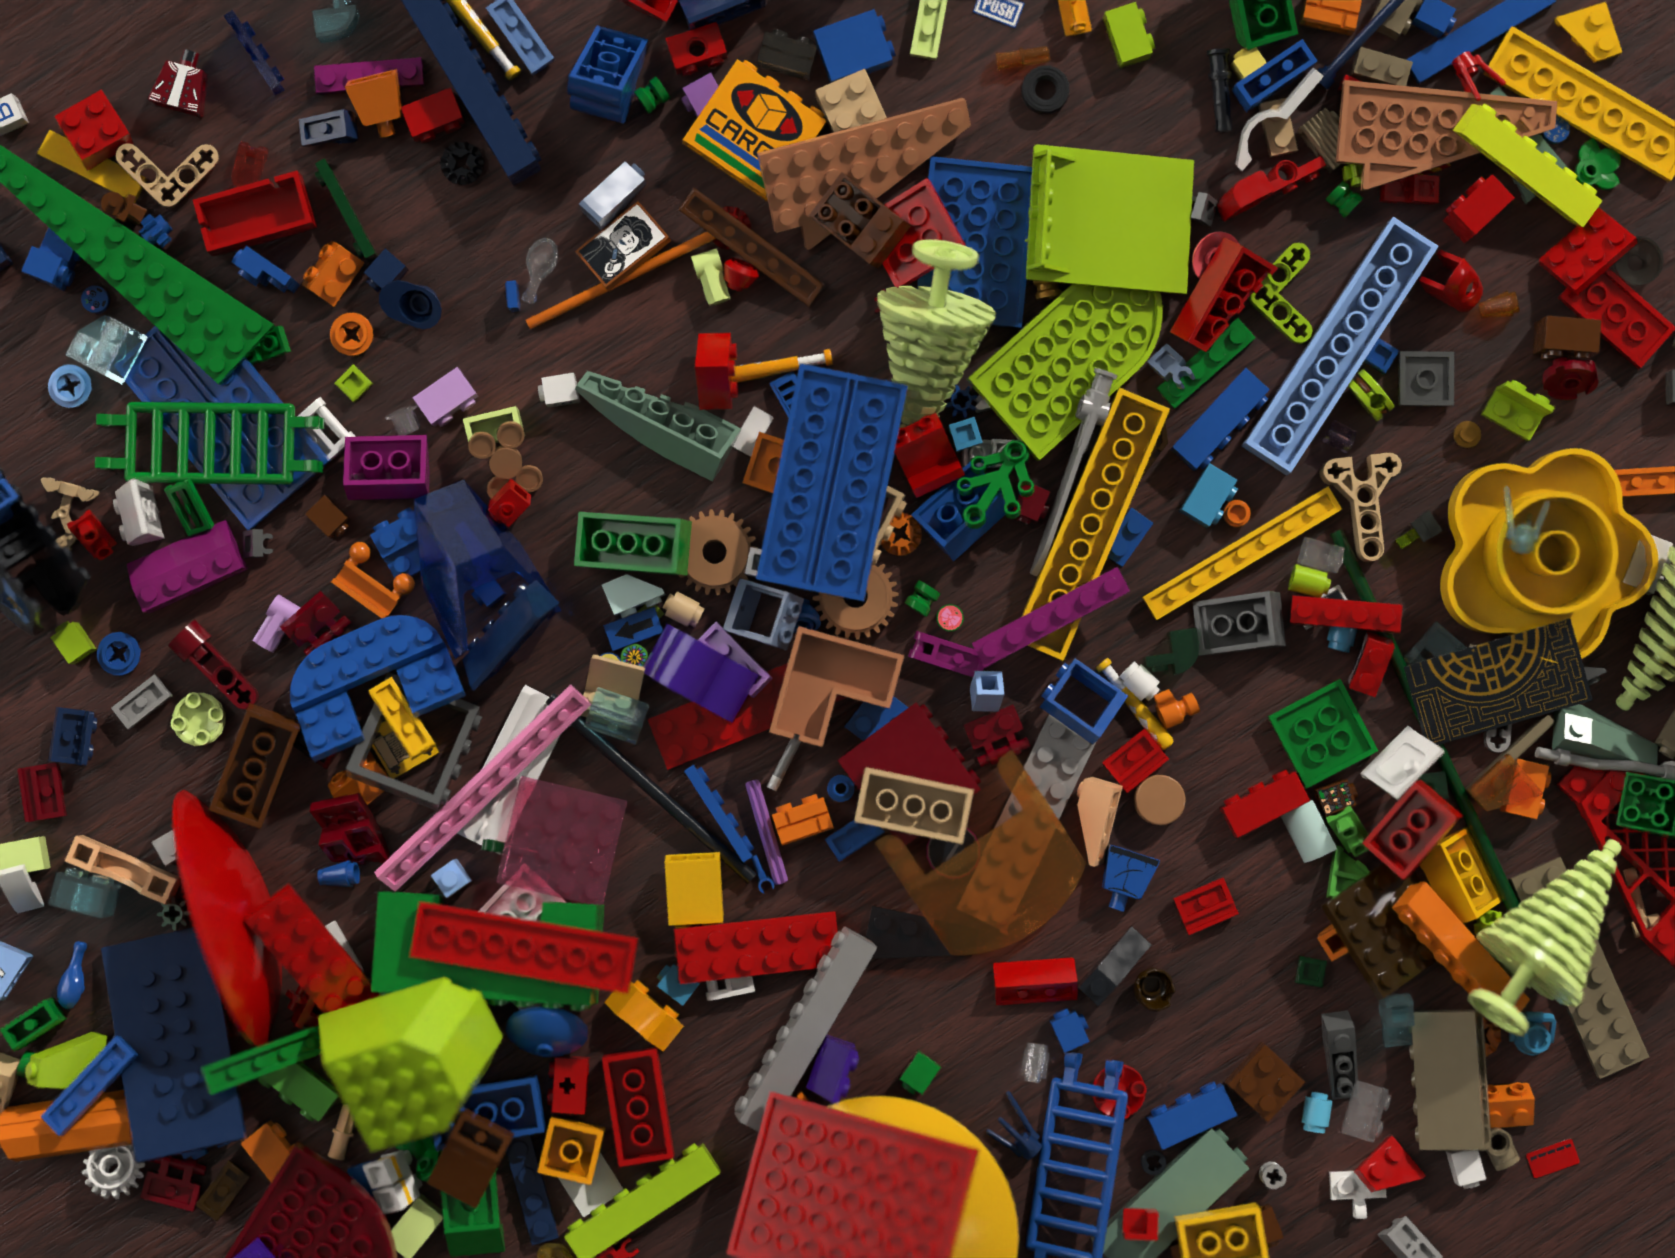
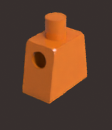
M394 69L347 81L345 85L346 92L363 126L376 124L380 137L395 134L392 120L400 118L402 115L398 70Z

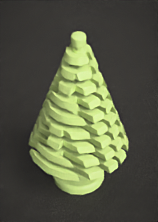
M941 240L917 241L913 244L912 249L915 258L922 263L935 267L932 286H918V289L912 286L886 288V292L881 290L878 293L877 300L878 306L881 309L880 316L884 326V339L890 342V344L887 343V352L891 361H888L890 371L893 374V379L891 378V380L895 383L908 385L901 422L904 424L900 425V428L911 425L924 416H930L934 413L938 415V413L944 410L947 405L944 400L952 396L956 388L955 385L961 380L964 375L963 371L965 368H968L971 362L972 354L975 355L979 347V340L982 341L988 331L985 328H989L995 319L996 313L993 308L981 300L948 290L951 269H969L978 262V253L970 247Z
M1670 546L1667 557L1675 565V548ZM1664 563L1661 570L1662 575L1669 582L1658 579L1655 587L1663 598L1653 595L1650 602L1651 607L1657 614L1655 615L1647 611L1644 619L1645 623L1654 632L1641 628L1639 633L1641 641L1648 645L1647 647L1653 652L1651 653L1642 645H1635L1633 653L1640 661L1645 663V666L1630 660L1627 669L1636 678L1633 680L1630 677L1624 676L1622 686L1626 690L1616 699L1617 706L1625 711L1630 710L1636 698L1644 701L1651 696L1645 689L1646 686L1656 691L1665 687V684L1656 674L1661 675L1668 681H1675V670L1666 664L1668 662L1675 667V566L1672 564Z
M1607 840L1602 851L1594 850L1588 854L1587 859L1589 861L1580 860L1573 867L1575 870L1568 869L1559 876L1561 879L1551 881L1546 885L1547 889L1538 890L1532 894V899H1525L1518 908L1511 909L1504 915V918L1497 919L1491 924V927L1485 928L1477 934V939L1481 945L1512 976V979L1499 997L1482 989L1473 990L1468 996L1471 1005L1489 1021L1511 1034L1524 1036L1529 1024L1525 1017L1513 1006L1526 987L1530 989L1532 987L1540 995L1552 1001L1555 999L1560 1004L1570 1005L1571 1007L1580 1005L1583 996L1581 990L1585 988L1587 982L1586 973L1590 971L1592 963L1590 957L1593 956L1596 948L1594 940L1598 939L1600 932L1598 924L1602 923L1604 918V909L1602 907L1607 905L1609 898L1605 894V890L1609 891L1611 888L1612 878L1609 874L1612 873L1614 875L1617 863L1613 859L1617 857L1622 849L1617 841Z

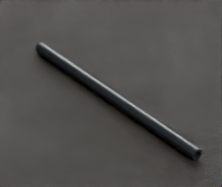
M553 693L545 703L549 706L558 696ZM581 716L571 724L579 734L711 852H720L721 861L747 884L755 877L756 873Z

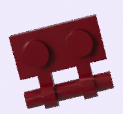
M320 590L287 619L280 628L299 648L309 641L311 645L304 650L305 654L308 655L311 651L333 640L336 636L340 637L345 633L344 629L351 624V621L344 615L336 622L333 618L340 613V610ZM327 625L329 629L320 637H317L315 634Z
M1014 704L1000 709L999 712H993L963 725L973 750L983 746L986 754L977 757L980 767L990 763L993 766L998 764L1000 759L1012 754L1015 757L1022 754V750L1031 747L1027 737L1018 741L1015 738L1014 733L1023 730V726ZM1006 737L1009 744L994 750L992 742Z
M174 1156L152 1160L151 1162L160 1164L159 1172L147 1171L140 1198L194 1212L202 1184L193 1182L192 1178L194 1174L205 1176L207 1166L199 1164L197 1160L191 1158L184 1160ZM170 1167L184 1171L183 1178L168 1175Z

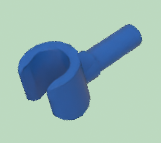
M758 856L751 857L759 878L758 888L760 892L764 894L761 887L764 881H769L774 889L773 879L766 875Z

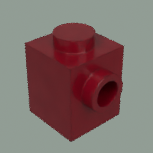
M1024 485L1021 489L1029 490L1031 487ZM1034 485L1035 491L1032 496L1023 497L1019 494L1016 501L1020 504L1021 514L1015 520L1026 525H1030L1031 522L1037 523L1039 518L1044 520L1050 504L1046 503L1050 491ZM1013 507L1012 512L1016 511L1017 508Z

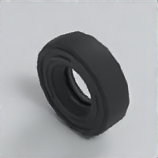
M1050 65L1038 66L1025 76L1021 86L1022 98L1025 104L1034 112L1039 114L1054 113L1060 110L1067 101L1069 82L1065 74L1058 68ZM1049 80L1054 84L1056 93L1051 99L1043 100L1036 95L1035 86L1039 81Z

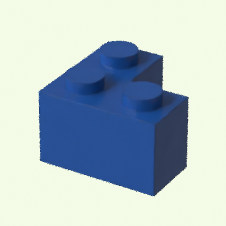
M48 227L40 248L31 247L21 271L35 280L65 291L66 286L69 287L74 280L75 272L73 270L77 261L80 262L82 258Z

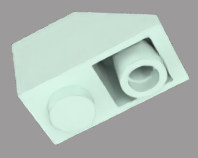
M627 574L602 584L614 615L621 614L622 618L637 613L636 607L646 604L647 608L661 603V597L666 595L662 588Z

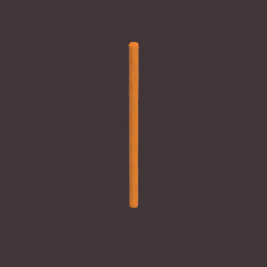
M706 231L647 260L612 289L717 238ZM600 283L526 319L529 328L532 329L608 291Z

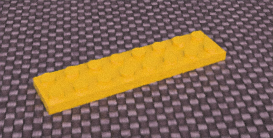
M1510 27L1488 64L1506 82L1504 87L1523 98L1557 101L1556 116L1567 121L1569 125L1610 149L1615 150L1665 181L1670 182L1675 175V121L1515 27ZM1484 71L1483 75L1494 80L1488 73Z

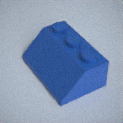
M971 461L962 468L965 473L962 477L972 478L979 476L971 470ZM960 478L943 485L911 515L937 546L954 562L1005 515V501L1001 489L985 513V524L978 529H971L966 526L963 513L968 506L977 505L989 485L975 488L972 494L963 496L959 494L957 489V482ZM963 484L961 486L962 489H967L970 487L969 484ZM973 517L970 521L976 522L980 520V518Z

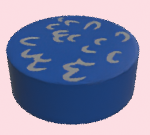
M1556 116L1555 128L1541 133L1543 139L1551 144L1561 143L1569 135V123Z

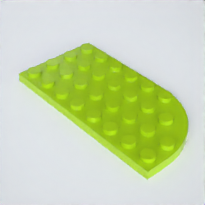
M1071 284L966 380L1018 440L1025 444L1031 455L1039 461L1081 423L1082 420L1076 418L1075 414L1081 397L1086 393L1087 389L1091 388L1095 377L1094 368L1118 375L1117 379L1112 382L1108 393L1110 397L1150 357L1156 346L1162 326L1160 292Z

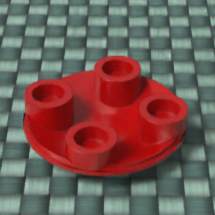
M1123 1064L1118 1090L1125 1091L1128 1094L1125 1119H1127L1141 1108L1145 1100L1147 1088L1142 1076L1134 1068ZM1105 1068L1098 1073L1093 1085L1104 1087ZM1092 1096L1094 1104L1100 1112L1106 1116L1114 1117L1115 1100Z

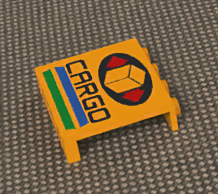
M737 59L684 136L682 144L767 201L757 153L815 138L820 130L824 128L827 120L823 118L825 116L824 113L816 107L811 106L809 109L802 104V98L794 92L789 91L786 93L780 89V83L768 75L764 78L756 72L758 68L747 60H744L742 63Z

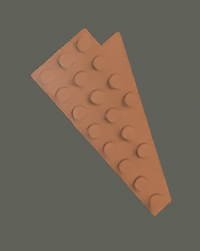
M1344 80L1341 91L1336 163L1362 165L1360 191H1366L1479 154L1480 152L1452 131L1471 104L1480 106L1483 103L1487 104L1497 112L1496 118L1500 121L1505 119L1517 128L1515 132L1519 136L1532 137L1555 128L1557 101L1480 93L1481 100L1477 101L1470 92Z

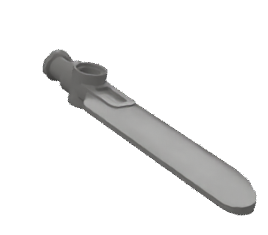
M1094 368L1095 377L1091 388L1086 390L1077 406L1075 417L1082 421L1030 570L1031 575L1038 576L1047 558L1080 460L1086 451L1095 425L1102 427L1110 409L1108 393L1113 380H1116L1118 376L1111 372Z

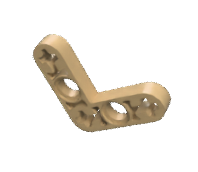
M123 144L116 151V159L119 165L161 206L166 208L176 206L216 167L219 160L218 152L213 146L201 145L167 177L133 144ZM126 150L129 153L133 150L135 152L133 155L134 159L139 164L142 159L146 163L140 165L136 173H133L131 170L135 166L130 161L122 162L124 158L123 151ZM202 151L205 153L211 151L213 153L211 155L213 162H204L200 166L204 171L200 174L197 168L190 164V162L194 160L197 164L202 159L200 155ZM149 168L156 172L154 182L145 183L141 180L140 175L144 169ZM191 169L195 173V179L192 183L186 184L180 180L179 175L182 170ZM175 179L178 185L185 190L181 193L177 189L173 193L175 199L172 202L169 199L164 202L162 200V190L170 191L175 186L171 181Z

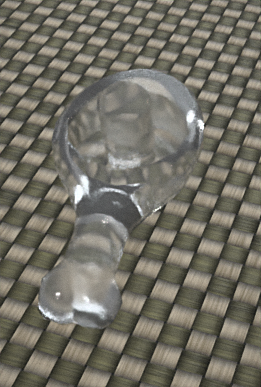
M550 238L537 240L527 253L526 265L530 281L527 290L522 294V300L530 304H534L537 300L536 292L540 282L557 265L558 248Z

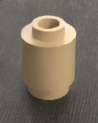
M676 592L675 596L669 594L663 606V609L667 610L665 616L686 627L690 625L694 628L705 608L699 606V602L679 592Z

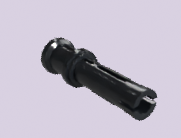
M1228 48L1206 51V56L1209 57L1210 61L1208 79L1212 82L1215 132H1229L1233 130L1229 94V80H1231L1232 72L1229 71L1228 55L1231 52Z

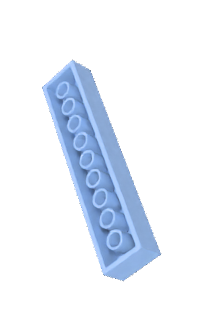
M1392 217L1387 222L1242 444L1243 448L1286 476L1293 471L1439 247L1438 245L1395 217Z

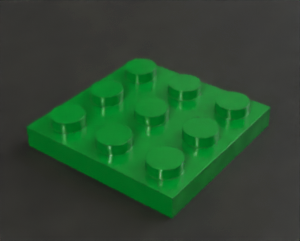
M1341 679L1267 716L1305 789L1378 752Z

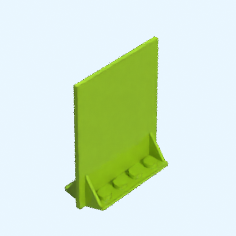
M1036 144L1033 147L1031 195L1028 213L1029 230L1028 238L1025 239V242H1028L1026 279L1186 295L1194 160Z

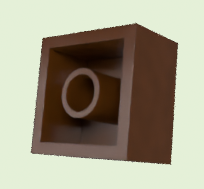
M1545 316L1535 323L1533 355H1540V359L1545 361H1554L1559 357H1566L1569 360H1589L1590 357L1599 353L1601 320Z
M1262 1042L1224 1081L1267 1122L1276 1115L1305 1083L1302 1078Z

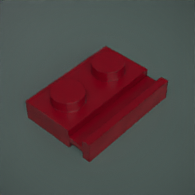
M59 762L17 768L25 822L67 816Z

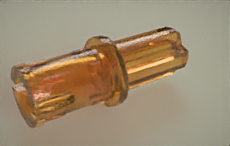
M1046 46L1030 49L1019 47V50L995 53L997 70L1019 66L1024 69L1025 65L1050 61L1049 49Z

